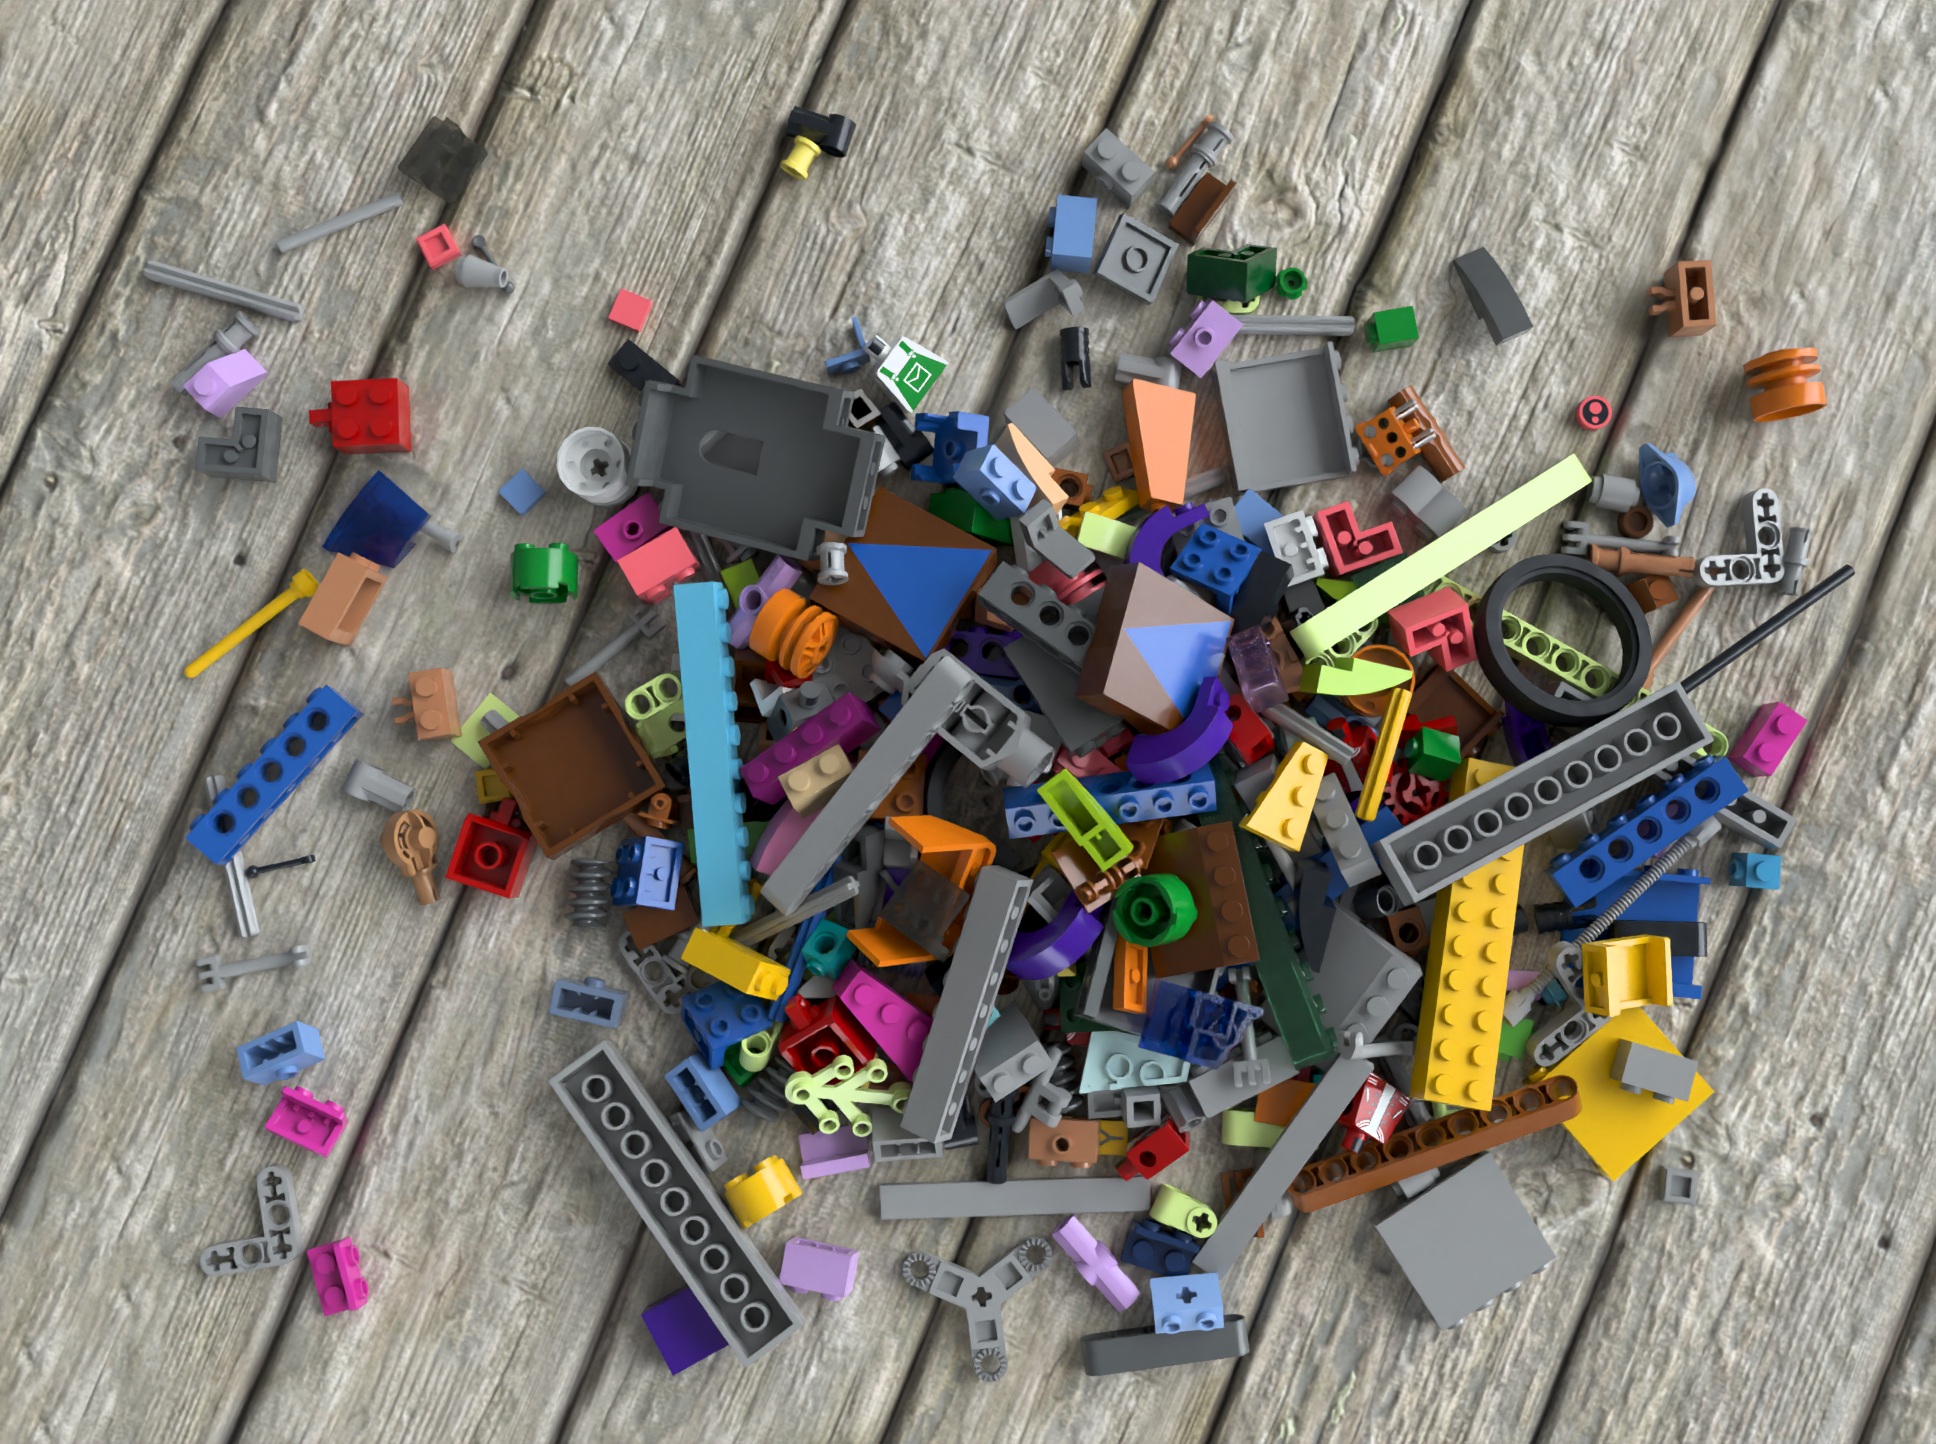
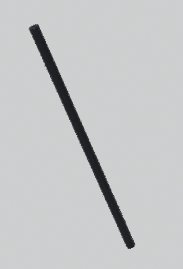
M1848 564L1844 565L1685 678L1680 684L1686 694L1854 576V569Z

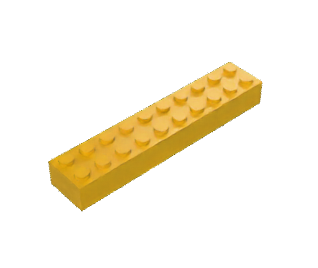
M1474 758L1461 760V764L1452 773L1449 802L1515 767ZM1524 844L1436 892L1409 1098L1474 1110L1491 1111Z

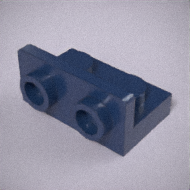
M1142 1217L1141 1222L1132 1219L1120 1256L1121 1261L1169 1277L1188 1275L1194 1253H1198L1200 1248L1198 1242L1193 1239V1235L1178 1228H1174L1173 1232L1161 1229V1223L1149 1218Z

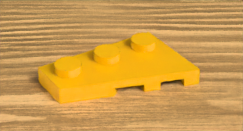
M1294 742L1273 773L1274 780L1266 791H1261L1255 800L1257 805L1249 816H1244L1238 826L1289 851H1300L1329 755L1305 742Z

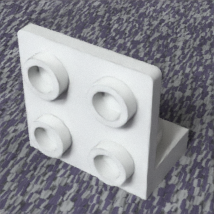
M1301 510L1264 523L1275 557L1292 564L1294 577L1288 587L1314 578H1325L1324 570L1329 569V564L1323 547L1319 549L1315 547L1313 539L1318 538V532L1312 515L1305 518L1304 512Z

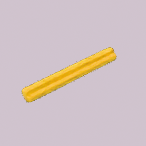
M1393 688L1356 808L1355 816L1359 819L1374 821L1412 697L1411 692L1408 690Z

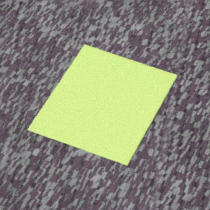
M491 692L461 727L462 736L453 737L450 740L484 769L488 768L490 762L478 741L491 733L481 725L482 717L490 710H496L508 723L520 717Z

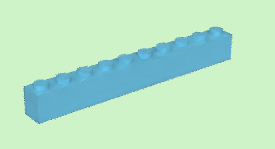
M711 581L673 585L702 927L744 924L750 921L751 915L754 914L755 901L753 895L749 894L748 881L752 878V867L750 861H746L745 847L749 845V832L747 827L743 826L742 813L746 811V798L744 793L740 791V779L743 778L740 768L743 767L741 759H738L737 745L740 744L741 736L739 726L735 725L734 711L737 710L738 700L736 692L732 691L731 677L734 676L735 665L733 658L729 657L728 643L732 640L731 626L726 622L725 609L729 607V596L727 589L723 588V583Z

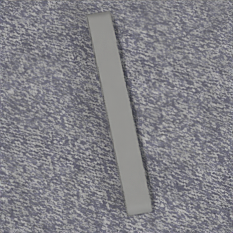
M944 657L932 669L762 887L760 893L784 916H789L802 904L973 687L976 679L951 657Z

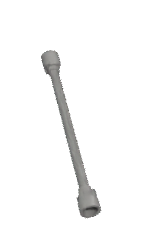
M1712 815L1681 836L1672 848L1666 851L1645 874H1642V877H1639L1620 898H1617V901H1614V904L1612 903L1571 944L1582 951V943L1594 941L1604 929H1607V926H1610V923H1613V920H1616V917H1619V914L1621 915L1687 850L1694 848L1696 845L1702 847L1721 829L1718 820ZM1568 953L1563 956L1565 959L1563 964L1566 966L1570 964L1567 959ZM1550 965L1546 966V969H1543V972H1540V975H1537V978H1534V981L1527 985L1528 987H1522L1518 992L1513 989L1505 997L1502 1020L1507 1025L1514 1028L1532 1010L1530 1004L1535 1000L1536 995L1554 977H1557Z

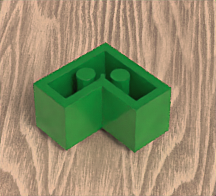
M946 488L945 493H931L929 513L991 546H1014L1010 518L997 521L968 492L960 489Z

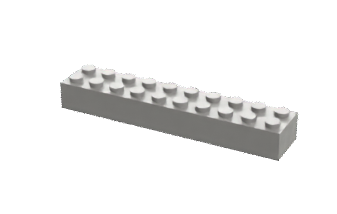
M1678 680L1371 844L1370 847L1402 904L1408 906L1710 744L1714 739Z
M603 1040L548 1081L745 1368L749 1367L803 1326L806 1318L613 1041Z

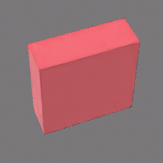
M445 224L415 238L432 270L462 256Z
M621 288L608 318L616 324L641 333L653 303L649 299Z

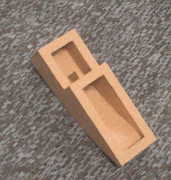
M1013 423L1008 424L995 443V446L1037 487L1027 510L1034 507L1044 498L1053 505L1057 515L1069 499V496L1051 478L1055 469Z

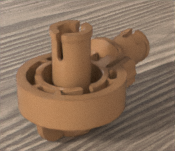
M422 810L399 811L393 814L386 822L380 836V845L385 850L388 858L400 867L402 877L412 878L419 905L434 903L441 899L433 876V871L437 864H439L436 857L439 844L437 826L432 817Z

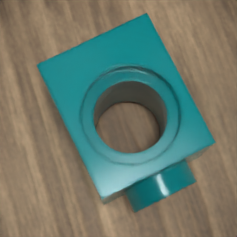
M824 918L821 919L801 950L807 963L806 966L813 974L819 977L827 975L836 980L838 979L858 948L846 937L849 929ZM833 949L829 953L823 954L825 951Z

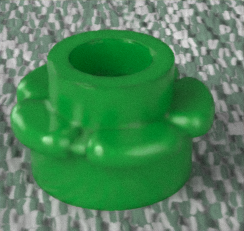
M1294 267L1281 270L1275 279L1277 282L1275 287L1277 293L1281 297H1288L1290 300L1301 297L1302 291L1306 290L1308 284L1304 273ZM1292 281L1294 286H1289L1288 282Z

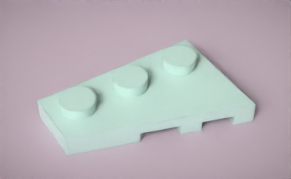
M1091 1032L1078 1093L1187 1082L1193 1050H1186L1127 1032Z

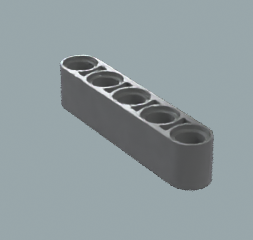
M1240 1314L1223 1315L1224 1328H1216L1209 1331L1193 1330L1181 1331L1175 1334H1156L1155 1325L1083 1336L1081 1338L1085 1374L1089 1376H1103L1243 1356L1250 1351L1245 1316Z

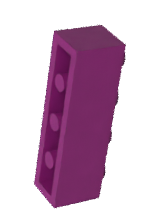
M847 692L740 768V771L752 796L774 805L787 796L778 779L780 775L837 744L847 754L879 732L881 728L868 704Z

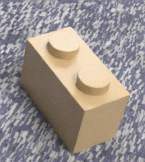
M837 744L780 775L778 779L792 806L800 817L804 819L828 804L853 772L854 768L841 746Z

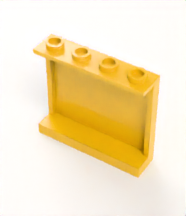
M1640 1006L1621 1009L1620 1015L1613 1016L1609 1022L1551 1066L1544 1067L1538 1064L1533 1067L1527 1074L1529 1078L1523 1083L1526 1087L1558 1075L1570 1076L1577 1082L1582 1110L1578 1116L1561 1124L1596 1163L1594 1167L1601 1175L1613 1182L1714 1093L1713 1089L1697 1071L1688 1102L1675 1098L1674 1104L1652 1098L1654 1092L1643 1088L1641 1094L1620 1089L1621 1082L1610 1078L1620 1038L1684 1057ZM1565 1095L1559 1097L1558 1099H1566L1570 1096Z

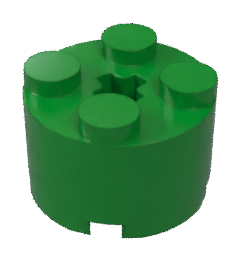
M528 543L514 545V552L510 554V597L520 601V595L529 596V603L535 604L565 603L569 595H571L573 600L577 599L578 556L570 552L569 545L564 543H551L548 545V548H535L533 544Z
M1160 873L1130 878L1118 888L1115 895L1117 902L1116 909H1113V920L1118 932L1126 941L1132 944L1136 943L1142 947H1152L1178 941L1187 934L1198 916L1197 908L1194 906L1193 897L1188 887L1174 874Z

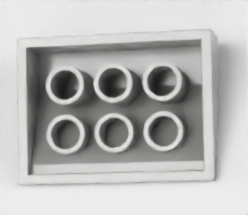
M1336 907L1320 972H1312L1302 948L1258 1008L1256 1015L1310 1062L1325 1072L1340 1052L1338 1048V1033L1340 1031H1349L1350 1034L1352 1032H1361L1363 1034V1044H1371L1421 977V967L1418 962Z

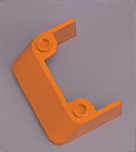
M933 815L890 817L888 824L922 853L906 897L920 915L927 917L928 924L924 928L916 927L914 917L903 903H894L880 911L874 928L848 930L846 937L877 967L948 958L953 954L954 944L961 935L965 922L963 919L964 912L971 903L975 890V877L981 871L982 866L992 865L996 854V846L981 834Z

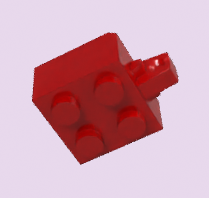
M398 378L331 381V402H328V408L309 410V423L313 424L314 427H328L329 433H332L333 447L343 454L411 452L409 387Z
M504 797L499 812L492 811L490 817L477 813H468L463 822L445 878L509 899L519 897L537 841L530 830L520 828L522 820L516 819L519 805L515 799Z
M800 993L787 1000L785 1011L791 1018V1021L783 1026L778 1046L783 1057L797 1072L805 1071L813 1075L832 1064L836 1057L846 1055L852 1059L854 1073L866 1067L870 1060L874 1059L877 1047L876 1040L838 995L833 996L818 1006H812ZM843 1065L840 1066L839 1069H845L848 1066ZM835 1077L825 1084L835 1085L844 1079Z

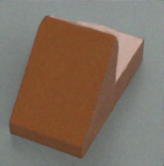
M1651 574L1625 585L1639 604L1643 614L1679 599L1669 576Z

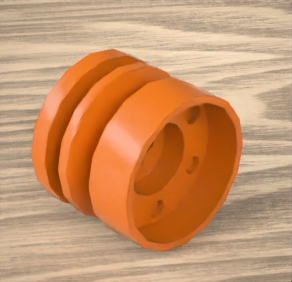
M1816 348L1781 349L1767 353L1743 365L1745 375L1754 376L1746 381L1747 387L1750 389H1764V392L1749 399L1754 422L1789 419L1818 411L1827 406L1823 382H1806V379L1821 372L1819 364H1810L1818 359Z
M782 588L766 602L759 612L750 633L749 646L752 651L769 661H777L779 659L781 668L790 670L796 677L806 678L820 666L827 656L835 640L839 621L837 616L830 612H824L822 607L818 605L809 607V602L806 598L789 588Z
M1381 644L1366 646L1350 658L1413 671L1412 678L1378 692L1361 695H1339V697L1349 710L1359 716L1368 718L1384 716L1393 688L1405 689L1413 694L1415 685L1413 666L1405 654L1394 647Z

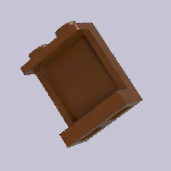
M1437 663L1414 686L1406 716L1417 714L1419 722L1424 723L1453 715L1457 723L1461 760L1472 758L1479 750L1476 744L1484 736L1490 738L1500 729L1502 724L1499 720L1505 713L1501 709L1495 710L1454 671L1455 669L1446 672Z

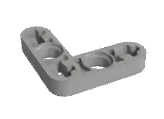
M1768 488L1758 489L1749 492L1743 499L1742 507L1747 554L1715 555L1697 559L1694 571L1690 570V572H1693L1691 579L1696 585L1703 588L1757 586L1775 583L1782 579L1785 573V563L1783 562L1784 552L1779 501L1772 490ZM1757 500L1764 503V508L1757 505ZM1758 518H1766V521L1758 523ZM1761 528L1768 532L1769 542L1767 545H1763L1759 541L1758 532ZM1769 550V555H1761V552ZM1734 562H1738L1743 568L1741 579H1737L1733 575L1732 566ZM1763 566L1769 567L1770 573L1764 572ZM1705 568H1720V574L1710 576L1705 574L1704 570Z
M629 930L626 931L619 940V949L664 1012L669 1014L681 1012L682 997L678 1000L681 1004L679 1007L675 1004L668 1005L666 1003V1000L669 998L667 991L670 989L671 992L675 993L685 987L680 983L682 979L685 980L687 988L692 993L702 989L696 987L692 982V975L699 968L692 966L688 969L687 975L681 974L678 976L670 965L661 960L663 954L656 944L642 949L645 954L651 949L654 956L644 959L639 965L636 959L642 956L638 950L630 951L627 946L631 943L629 939L631 933ZM652 961L660 963L664 969L663 976L659 980L653 981L646 975V966ZM710 975L709 985L721 981Z
M1566 941L1554 944L1549 950L1547 960L1573 1001V1004L1536 1031L1526 1043L1527 1055L1544 1067L1556 1063L1612 1018L1585 1012L1584 989L1580 991L1575 990L1576 981L1583 976L1582 951ZM1567 953L1568 961L1574 966L1571 969L1563 964L1565 962L1563 956ZM1571 1021H1576L1577 1027L1575 1031L1565 1036V1026ZM1554 1036H1556L1557 1038L1560 1039V1041H1559L1558 1043H1557V1040L1554 1038ZM1544 1044H1546V1045H1545L1546 1051H1545L1543 1054H1541V1053L1543 1052L1542 1049H1541V1047H1542Z
M273 1164L264 1168L257 1177V1190L264 1234L219 1242L205 1249L200 1257V1266L207 1275L222 1276L284 1265L300 1255L303 1249L293 1176L287 1166ZM273 1172L275 1177H281L282 1183L276 1185V1187L274 1183H268V1177H271ZM275 1194H285V1197H279L270 1201V1197ZM275 1205H282L287 1209L288 1218L284 1223L276 1222L273 1219L272 1209ZM286 1227L290 1228V1231H287L284 1234L282 1232H280L277 1235L275 1234V1231L282 1230ZM283 1240L285 1244H291L292 1250L287 1252V1254L284 1250L279 1251L278 1245ZM252 1244L259 1249L260 1257L257 1262H249L245 1259L243 1252L246 1245ZM234 1252V1259H229L220 1264V1266L218 1262H212L211 1258L216 1254L218 1256H227Z

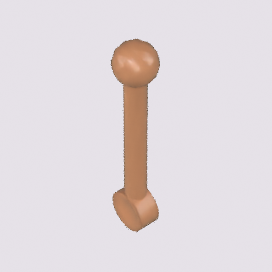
M1208 114L1177 153L1167 158L1165 164L1168 169H1175L1178 166V160L1207 128L1208 124L1214 120V117Z

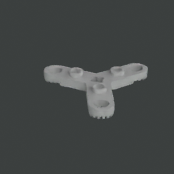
M1038 1235L1028 1236L980 1274L926 1251L917 1250L907 1255L903 1262L902 1272L906 1282L911 1286L920 1288L966 1309L975 1373L983 1381L993 1383V1381H999L1007 1371V1355L1000 1304L1050 1265L1052 1248L1044 1237ZM1037 1244L1044 1248L1045 1256L1041 1261L1031 1262L1027 1259L1026 1250L1031 1245ZM917 1260H923L929 1266L928 1274L921 1278L913 1276L909 1269L911 1263ZM978 1287H984L987 1293L991 1292V1296L986 1297V1303L979 1304L978 1298H972V1295L977 1293ZM988 1354L997 1356L1000 1361L999 1368L993 1372L985 1371L980 1364L984 1356Z

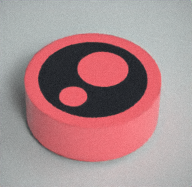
M1600 396L1586 398L1576 409L1578 424L1589 431H1595L1604 427L1612 416V408L1609 402Z

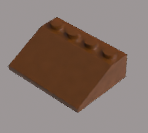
M1232 821L1158 836L1147 870L1140 869L1141 876L1160 873L1176 875L1188 887L1193 897L1194 906L1197 908L1198 916L1187 934L1178 941L1150 947L1156 979L1260 960Z

